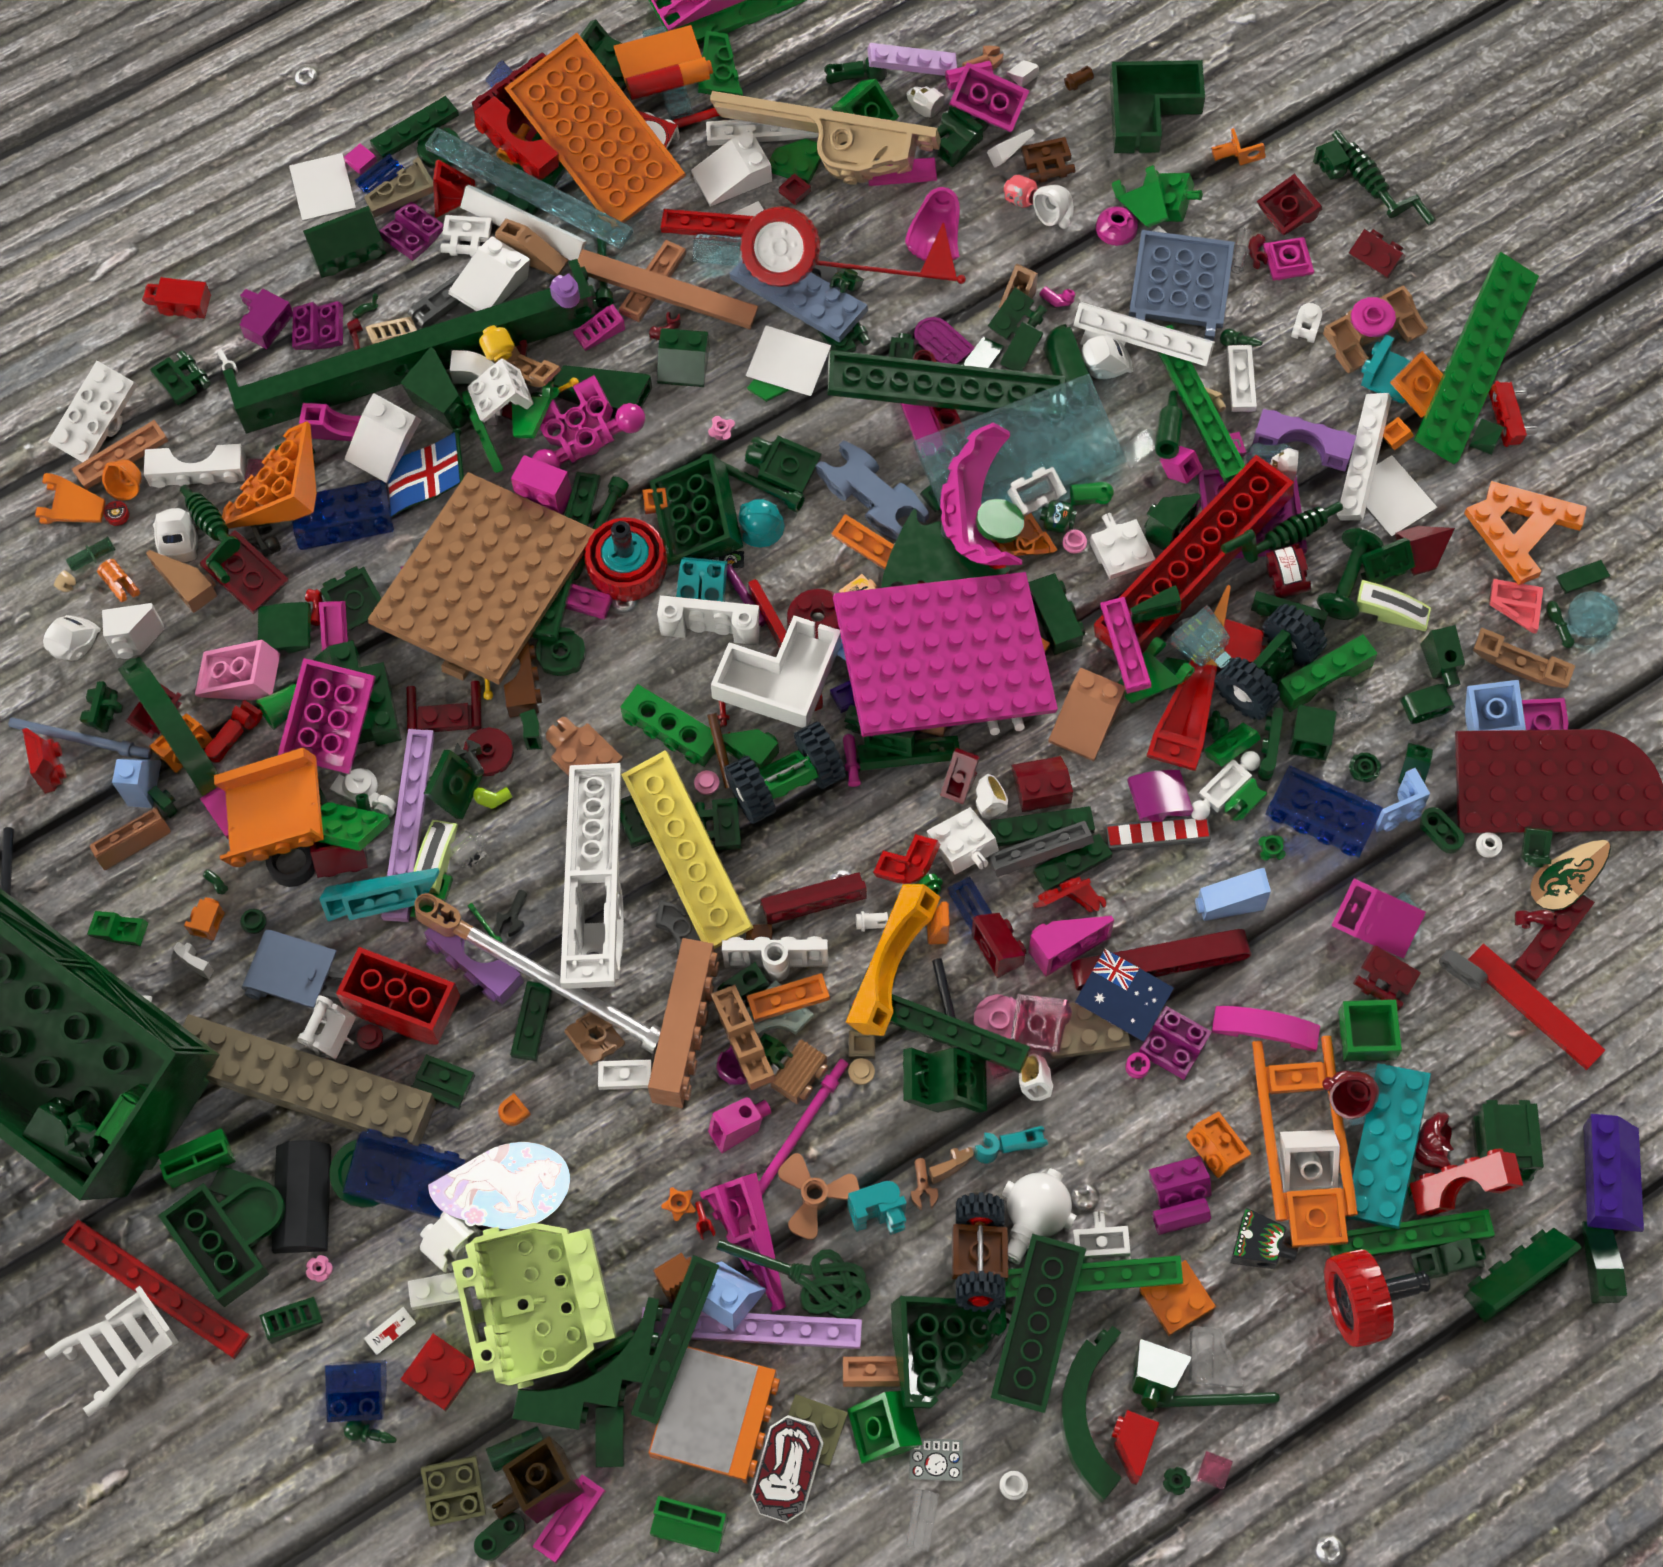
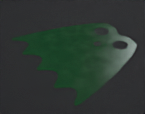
M914 509L906 520L892 548L882 577L881 588L890 587L894 582L913 585L917 584L918 581L931 583L1003 575L1010 568L993 569L989 565L976 563L961 555L955 549L951 539H946L942 536L940 521L929 525H922L918 522L917 510Z

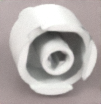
M443 1212L440 1219L434 1225L430 1223L422 1230L420 1236L423 1240L420 1250L443 1272H447V1268L452 1271V1262L468 1258L466 1244H469L475 1237L482 1236V1231L475 1225H466L465 1220Z

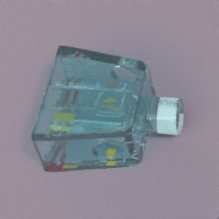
M1208 605L1171 636L1170 644L1199 666H1204L1212 659L1220 668H1223L1232 659L1224 650L1228 645L1230 637Z

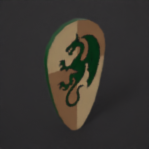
M1598 840L1579 845L1553 859L1551 864H1546L1540 868L1533 876L1530 885L1531 895L1536 904L1543 909L1551 911L1564 910L1573 905L1589 889L1604 869L1611 851L1609 842Z

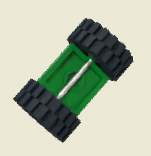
M816 721L795 731L794 739L796 740L795 743L798 750L761 769L755 766L754 761L749 756H745L724 767L725 776L733 791V795L737 798L738 805L742 808L744 815L752 824L776 813L773 799L783 797L789 791L799 786H805L812 780L816 781V784L821 789H824L846 777L843 762L839 757L840 754L836 750L834 742L830 739V735L820 722Z

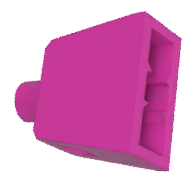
M745 1097L712 1113L708 1133L720 1152H726L757 1133L762 1118L771 1114L770 1106L764 1099L753 1104L749 1097Z

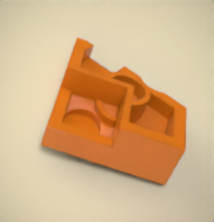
M1032 513L1024 517V528L1016 540L1010 543H999L1001 552H1008L1014 556L1047 554L1058 550L1047 532L1042 531Z

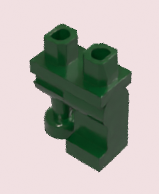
M950 106L949 110L943 113L941 125L937 128L941 139L938 157L952 168L977 143L979 144L983 140V132L989 127V122L978 117L973 119L971 114L954 106Z

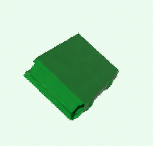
M139 1083L122 1093L95 1135H100L108 1141L107 1143L111 1144L148 1086Z

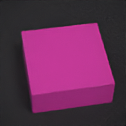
M361 143L344 156L345 163L360 175L377 162L376 156Z

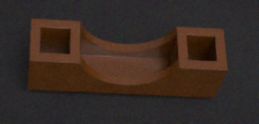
M529 640L517 657L520 661V669L517 675L504 685L506 707L510 718L518 717L520 713L532 709L537 714L539 713L538 704L542 703L541 690L536 689L535 682L539 681L538 668L533 667L532 660L536 659L535 647L530 645Z

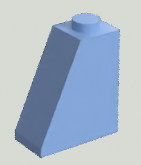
M137 758L116 760L112 783L127 806L153 808L154 801L148 791L155 785L157 786L161 760Z
M1265 868L1200 888L1198 898H1195L1197 912L1202 913L1204 921L1264 910L1271 893Z

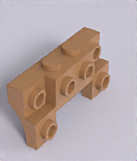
M1404 285L1380 297V299L1387 301L1395 311L1396 321L1392 330L1388 333L1397 329L1407 343L1427 333L1428 327L1420 317L1412 295ZM1352 310L1344 317L1325 326L1323 335L1336 350V359L1348 374L1363 367L1365 361L1369 359L1362 347L1380 338L1368 337L1358 332L1351 322Z

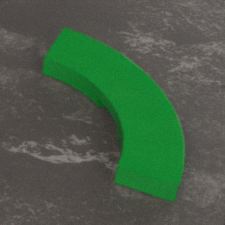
M469 391L462 392L463 401L469 410L471 421L480 437L494 473L503 471V465L484 422L479 419Z

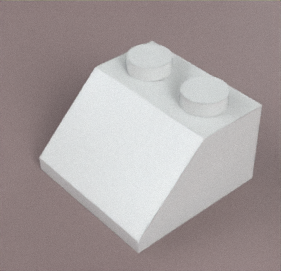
M152 603L102 610L103 637L116 658L129 659L133 656L141 655L164 630V624Z
M1334 1130L1280 1132L1279 1156L1283 1193L1287 1191L1338 1188L1340 1145Z

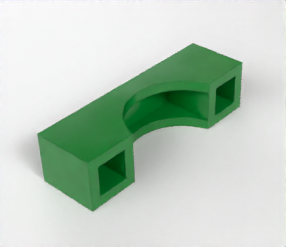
M1364 634L1281 679L1277 688L1280 692L1279 697L1289 712H1292L1299 705L1310 702L1319 691L1333 681L1344 676H1351L1353 678L1371 668L1378 653Z

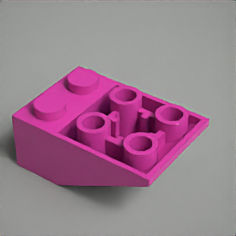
M1354 878L1331 926L1404 959L1426 911Z

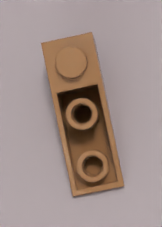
M506 218L495 232L496 239L530 259L529 266L558 276L568 263V260L523 224Z

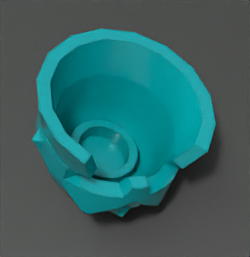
M755 499L741 505L738 521L741 528L745 531L743 533V542L758 548L768 547L778 542L784 533L785 523L777 505L764 499Z

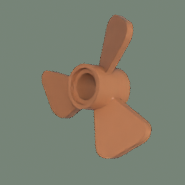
M799 1153L792 1154L778 1170V1176L781 1181L801 1190L803 1205L790 1218L788 1226L792 1233L807 1240H813L817 1237V1211L827 1205L829 1198L848 1200V1193L860 1190L857 1177L853 1174L844 1175L828 1185L820 1178H811L804 1158ZM813 1189H818L822 1192V1196L818 1199H811L808 1197V1193Z

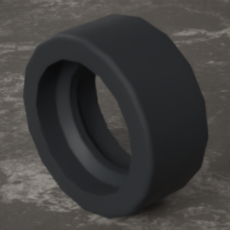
M310 846L295 848L304 852L306 862L299 871L293 874H283L278 870L276 862L281 854L269 856L266 859V867L272 878L278 884L286 887H297L306 883L315 872Z

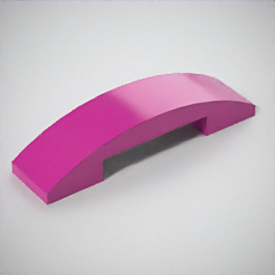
M1216 1006L1212 1032L1234 1037L1242 1034L1289 1043L1292 1048L1316 1052L1320 1025L1298 1017L1268 1010L1236 1006Z

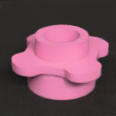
M720 416L713 417V424L708 430V434L721 441L730 439L731 429L735 426L734 420L721 419Z

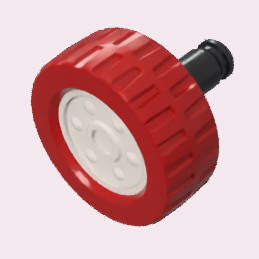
M778 206L759 212L749 221L741 237L740 251L742 252L741 257L745 267L754 278L770 286L785 287L802 281L814 270L819 260L821 241L817 228H815L811 219L794 208Z

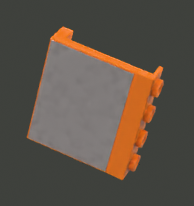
M688 1346L656 1425L649 1449L650 1457L657 1460H662L663 1458L733 1477L747 1484L749 1477L754 1478L758 1465V1461L754 1460L756 1450H761L765 1439V1433L761 1432L764 1422L769 1423L773 1410V1406L769 1405L771 1395H777L780 1379L776 1378V1370Z

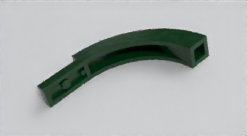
M140 656L126 661L122 667L118 668L119 672L171 747L200 794L204 796L217 788L214 785V775L218 774L217 770L151 670Z

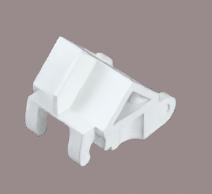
M319 995L316 999L314 1012L304 1032L299 1034L297 1042L306 1045L305 1047L314 1051L318 1057L336 1060L343 1044H354L352 1040L347 1038V1035L356 1017L334 1004L330 999ZM319 1024L325 1025L321 1034L316 1035L315 1032Z

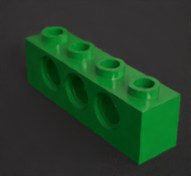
M639 684L636 685L620 706L622 718L628 725L632 727L636 725L643 729V732L648 737L661 740L673 752L679 751L692 764L698 763L705 767L716 752L711 729ZM648 712L654 713L652 717L643 716ZM667 725H674V726H675V727H674L673 729H671V730H665V729H664V727L667 726ZM688 737L695 738V741L687 743L684 740Z

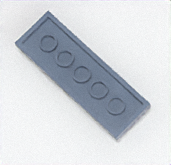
M743 260L729 273L731 280L839 343L868 312L867 304L848 293H841V289L837 287H829V282L813 273H810L802 281L785 287L770 286L760 282L747 270Z

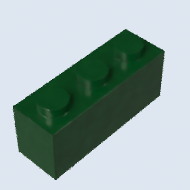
M1053 573L1028 582L1036 616L1054 655L1082 646L1085 629L1081 621L1077 622L1073 602L1068 601L1065 596L1066 588L1063 581H1059L1056 574Z
M384 662L359 667L360 672L376 676L367 710L372 734L377 746L401 741L402 738L389 675Z

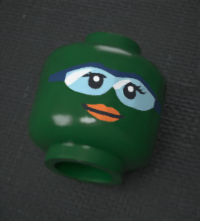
M1051 500L1048 507H1042L1040 520L1044 521V528L1047 531L1065 534L1069 529L1073 530L1077 511L1073 510L1071 503Z

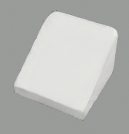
M1023 60L1010 69L1007 75L1019 86L1024 87L1038 77L1039 66Z

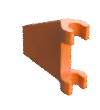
M51 473L44 474L42 483L47 484V490L55 491L52 509L37 507L35 517L40 518L39 523L50 524L57 521L102 522L106 502L103 498L61 476Z

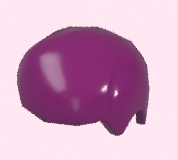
M730 1046L729 1049L720 1053L716 1063V1071L719 1077L729 1085H743L747 1081Z

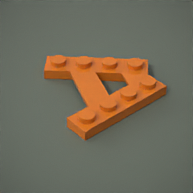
M1491 481L1486 500L1467 507L1464 514L1517 584L1521 585L1538 578L1542 572L1528 553L1554 524L1580 531L1583 526L1587 506ZM1506 511L1530 517L1515 534L1511 532L1501 519Z

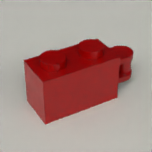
M160 277L159 284L146 285L142 301L148 305L157 306L159 313L166 316L176 315L185 316L190 319H205L211 293L206 282Z

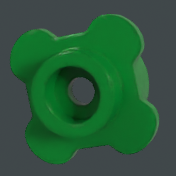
M1279 835L1261 837L1258 841L1262 850L1260 853L1261 859L1268 861L1270 858L1282 860L1286 855L1283 850L1284 839Z

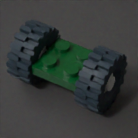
M1288 604L1280 605L1263 623V635L1268 638L1267 642L1269 645L1251 664L1244 658L1242 660L1240 657L1232 658L1215 677L1214 683L1217 684L1215 687L1221 691L1219 693L1221 697L1226 698V703L1233 705L1236 711H1241L1243 716L1247 717L1249 715L1250 719L1253 720L1263 719L1280 700V692L1276 689L1278 688L1279 679L1284 673H1288L1295 662L1301 667L1312 663L1327 647L1328 644L1326 642L1328 640L1327 637H1324V630H1320L1318 622L1314 623L1312 621L1313 618L1310 615H1305V611L1302 609L1297 610L1296 606L1291 605L1289 607Z

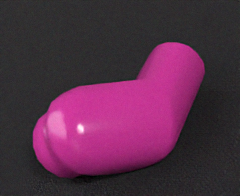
M1045 286L1040 291L1039 296L1054 307L1070 306L1074 302L1075 292L1071 289H1066L1063 291V294H1056Z

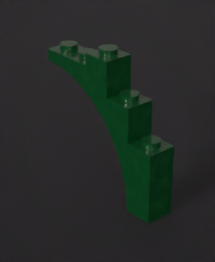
M648 1296L643 1318L632 1339L607 1366L582 1381L564 1387L544 1390L518 1389L512 1419L579 1430L580 1423L586 1424L589 1407H584V1402L617 1407L618 1401L624 1402L627 1385L621 1384L622 1379L642 1383L654 1355L649 1353L650 1349H656L659 1333L653 1332L655 1321L661 1322L664 1305L659 1304V1298Z

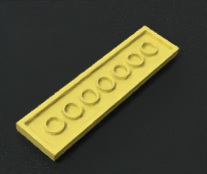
M665 750L622 773L621 775L700 940L713 943L714 949L722 945V940L738 937L753 929L669 753Z

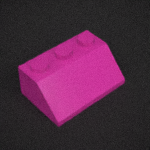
M967 62L949 105L1008 132H1012L1030 90Z

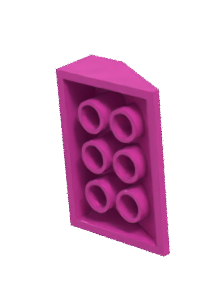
M303 658L278 755L305 748L316 756L317 766L350 774L376 676Z

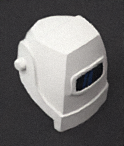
M1105 335L1092 338L1081 349L1086 369L1096 379H1110L1126 372H1133L1131 357L1127 349L1119 340L1111 336Z
M171 508L156 514L153 527L156 549L159 554L182 563L197 558L198 535L195 523L189 512L180 508Z
M71 615L59 617L47 629L43 639L44 647L56 659L78 660L92 647L101 628L82 617Z

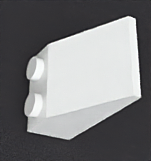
M752 131L729 140L691 170V174L710 207L772 182L771 164Z
M492 236L476 251L450 288L449 295L476 311L501 304L528 279L530 259Z
M373 393L362 413L344 460L387 483L421 419Z

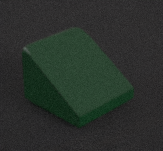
M1438 1247L1411 1253L1415 1273L1423 1270L1427 1273L1429 1279L1449 1275L1445 1273Z

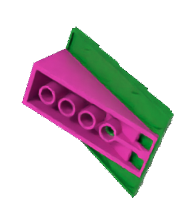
M649 0L666 32L691 25L698 45L704 42L705 31L727 34L746 24H753L772 14H779L807 1Z

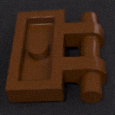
M1066 137L1021 147V154L1026 169L1036 168L1037 172L1029 173V179L1042 183L1046 182L1049 178L1058 176L1059 178L1067 177V174L1076 172L1074 164L1065 165L1066 161H1071L1072 156ZM1056 164L1057 166L1056 168L1045 169V166Z

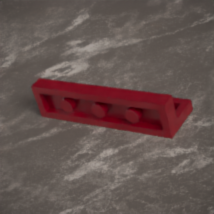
M860 872L765 897L761 899V904L767 924H775L867 899V888L865 881H862Z

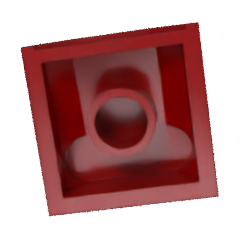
M22 729L30 774L45 794L55 791L57 786L63 785V779L67 778L65 768L59 761V757L62 756L59 742H54L52 738L44 740L30 729Z

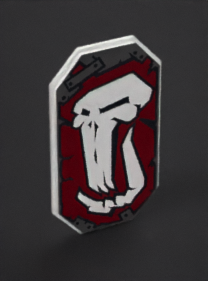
M787 1415L770 1426L751 1492L752 1499L760 1515L787 1523L805 1511L824 1444L815 1423Z

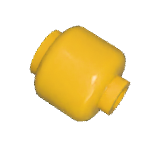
M495 325L483 330L484 334L479 339V344L486 358L495 361V363L501 358L504 360L509 359L514 350V343L508 331L503 327L497 328Z

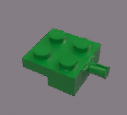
M1159 173L1169 217L1164 222H1183L1190 200H1202V190H1193L1194 182L1190 173ZM1147 174L1143 186L1150 183Z

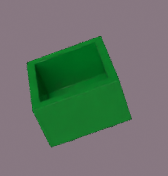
M1396 1000L1343 1001L1338 1011L1343 1062L1397 1060L1402 1047Z

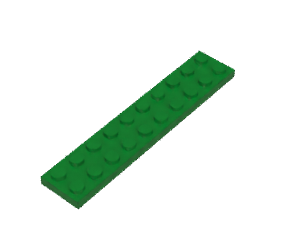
M1502 252L1496 255L1414 438V441L1453 465L1461 457L1539 278V275Z

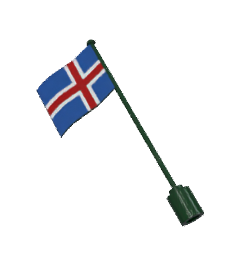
M454 428L452 434L435 444L401 457L388 481L392 518L409 507L439 497L461 483L464 474L460 445V434L462 432L459 428Z

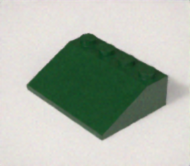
M711 453L650 481L660 534L666 548L667 565L680 564L683 557L710 559L721 557L743 548L726 464ZM657 488H665L668 507L664 509L660 507V504H664L662 492H657Z

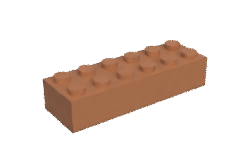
M682 938L648 1084L652 1103L683 1108L685 1100L689 1101L692 1091L690 1075L695 1076L698 1062L695 1060L696 1050H701L703 1042L701 1027L707 1024L709 1011L706 1010L707 1001H712L710 995L714 993L712 981L713 977H717L720 962H717L718 953H715L713 943Z

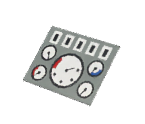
M921 1438L922 1445L910 1450L909 1479L962 1481L963 1440Z

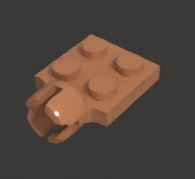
M561 717L556 721L558 725L552 724L546 732V740L556 749L551 759L568 776L571 765L620 763L623 760V757L588 723L580 728L576 727L567 717Z

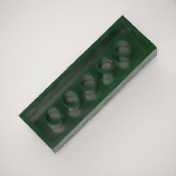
M1032 1233L991 1394L992 1399L1042 1413L1046 1412L1086 1248Z

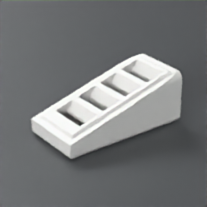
M1027 130L988 150L987 154L993 166L996 168L1006 162L1035 134L1034 130Z

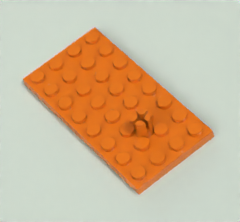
M575 33L505 87L507 93L542 139L559 153L561 164L612 231L616 230L686 176L683 169L578 33Z

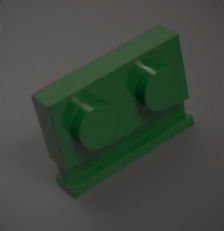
M426 1054L411 1087L431 1093L437 1102L460 1110L461 1103L469 1091L475 1074Z

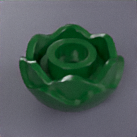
M1365 752L1354 755L1351 758L1349 771L1355 780L1368 783L1374 781L1379 776L1381 763L1376 756Z

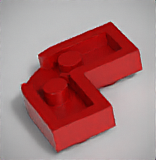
M915 834L906 856L883 850L873 873L878 878L900 884L914 883L928 873L941 844L936 839Z

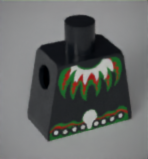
M1246 1208L1242 1216L1230 1263L1275 1269L1279 1257L1295 1261L1299 1247L1292 1248V1243L1284 1241L1287 1229L1284 1225Z

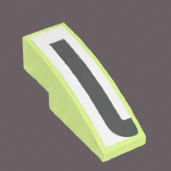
M1361 581L1356 600L1359 612L1377 615L1378 621L1421 631L1427 630L1431 611L1429 606L1397 590L1376 583Z
M432 820L423 840L413 872L439 868V875L429 893L439 894L443 874L447 873L458 824Z

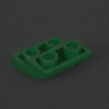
M291 602L259 607L258 640H263L277 651L285 650L289 654L309 649L311 641V604L309 602Z

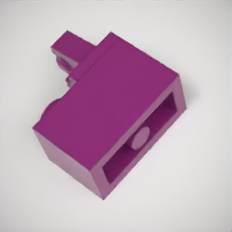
M263 288L258 294L245 289L240 297L242 302L248 306L247 308L250 312L241 319L240 328L244 338L268 349L293 317L291 305L288 301Z

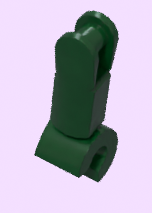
M868 57L865 60V64H863V61L843 64H828L824 67V71L827 74L826 82L830 84L844 80L864 78L865 73L869 79H876L878 82L883 81L887 77V69L869 67Z

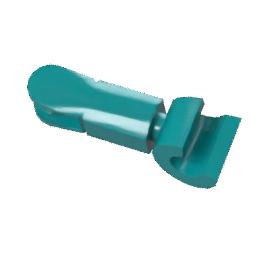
M1038 1126L1024 1131L999 1135V1140L992 1133H984V1145L990 1148L986 1149L982 1145H976L974 1156L979 1162L988 1164L997 1158L1000 1150L1002 1154L1045 1147L1048 1145V1140L1044 1139L1043 1135L1045 1129L1043 1126ZM1033 1136L1034 1141L1027 1142L1026 1137Z

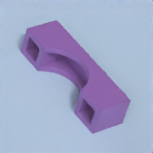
M1263 409L1252 445L1276 451L1280 446L1288 442H1304L1316 449L1323 466L1345 472L1356 436L1347 431L1328 428L1323 424L1307 422L1299 417L1283 415L1275 410Z
M431 928L424 932L428 941L426 945L435 954L441 952L446 957L445 961L454 970H457V968L461 969L465 973L463 975L464 978L473 986L476 984L480 985L484 989L482 991L483 994L492 1002L497 1000L503 1005L524 983L521 974L501 960L480 963L470 959L464 952L466 940L457 935L445 937Z

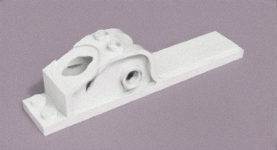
M620 763L571 765L569 769L560 978L562 989L614 987L615 979H619L624 935L623 896L619 877ZM605 883L607 897L606 903H604V923L585 924L581 884ZM590 952H597V953H599V954L587 955V954L590 953Z

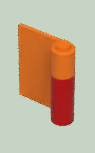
M691 25L613 46L631 100L709 80L710 74H713L710 60L706 61L705 57L701 55Z

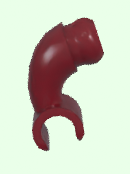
M1262 234L1252 236L1248 242V253L1253 259V267L1255 269L1260 268V261L1265 265L1268 261V255L1265 252H1258L1259 248L1266 241Z
M667 312V325L659 328L652 326L649 331V337L660 340L661 328H678L681 325L680 314H678L676 319L672 320L671 313Z
M1550 910L1516 911L1515 925H1522L1524 929H1529L1531 922L1553 926L1557 922V920H1554L1557 915Z

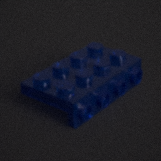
M373 480L316 492L314 512L292 520L294 536L300 550L394 531L387 484L382 480Z
M1289 765L1272 801L1268 805L1265 815L1269 816L1276 823H1285L1293 827L1300 834H1308L1317 838L1324 845L1335 846L1348 856L1359 858L1383 807Z
M367 1129L366 1132L362 1131L356 1140L342 1193L440 1219L443 1211L432 1200L428 1191V1185L464 1165L465 1160L459 1158L460 1155L451 1151L440 1153L434 1151V1147L427 1144L415 1146L408 1144L409 1140L402 1137L394 1136L392 1139L382 1136L383 1133L378 1130Z

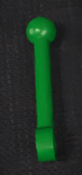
M473 903L467 905L487 933L502 943L501 937L495 935Z

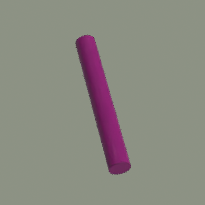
M730 564L727 565L726 576L744 604L756 605ZM759 610V626L761 625L762 627L766 624V620Z

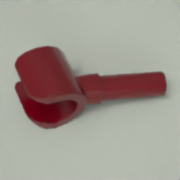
M358 318L347 323L355 350L360 349L357 333L363 331Z

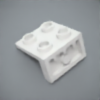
M502 358L468 386V391L482 422H486L510 401L515 405L519 404L525 409L534 404L520 369Z

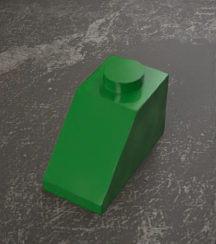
M759 729L722 735L727 753L738 760L749 756L758 769L769 765L779 753L778 740L769 732L763 733Z

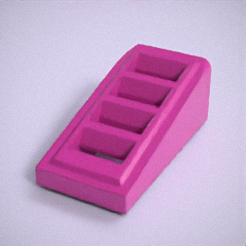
M612 304L576 329L573 335L583 349L587 351L624 331V319ZM596 328V330H597L599 333H598V334H595V333L593 332V329ZM585 333L589 334V336L591 337L590 340L586 339V337L584 336Z

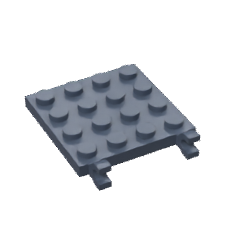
M1142 230L1129 316L1143 321L1147 318L1206 326L1204 339L1213 341L1215 329L1223 328L1235 242Z

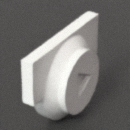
M364 768L351 770L350 774H346L345 777L339 774L330 787V791L357 804L355 799L357 795L367 794L371 810L373 809L372 801L377 800L380 794L376 793L378 782L375 775L370 770Z

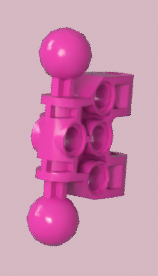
M593 375L573 386L580 400L578 407L570 408L565 414H561L557 404L552 399L540 429L551 445L561 448L556 451L549 449L538 450L532 458L560 469L561 464L569 459L574 463L582 457L594 455L604 445L615 441L613 436L623 431L632 434L642 429L645 423L643 409L636 404H623L617 410L615 419L610 421L613 409L597 378ZM604 406L600 413H594L596 408ZM577 418H582L581 423L573 425ZM561 429L559 435L552 436L555 430ZM587 438H593L591 443L583 445Z

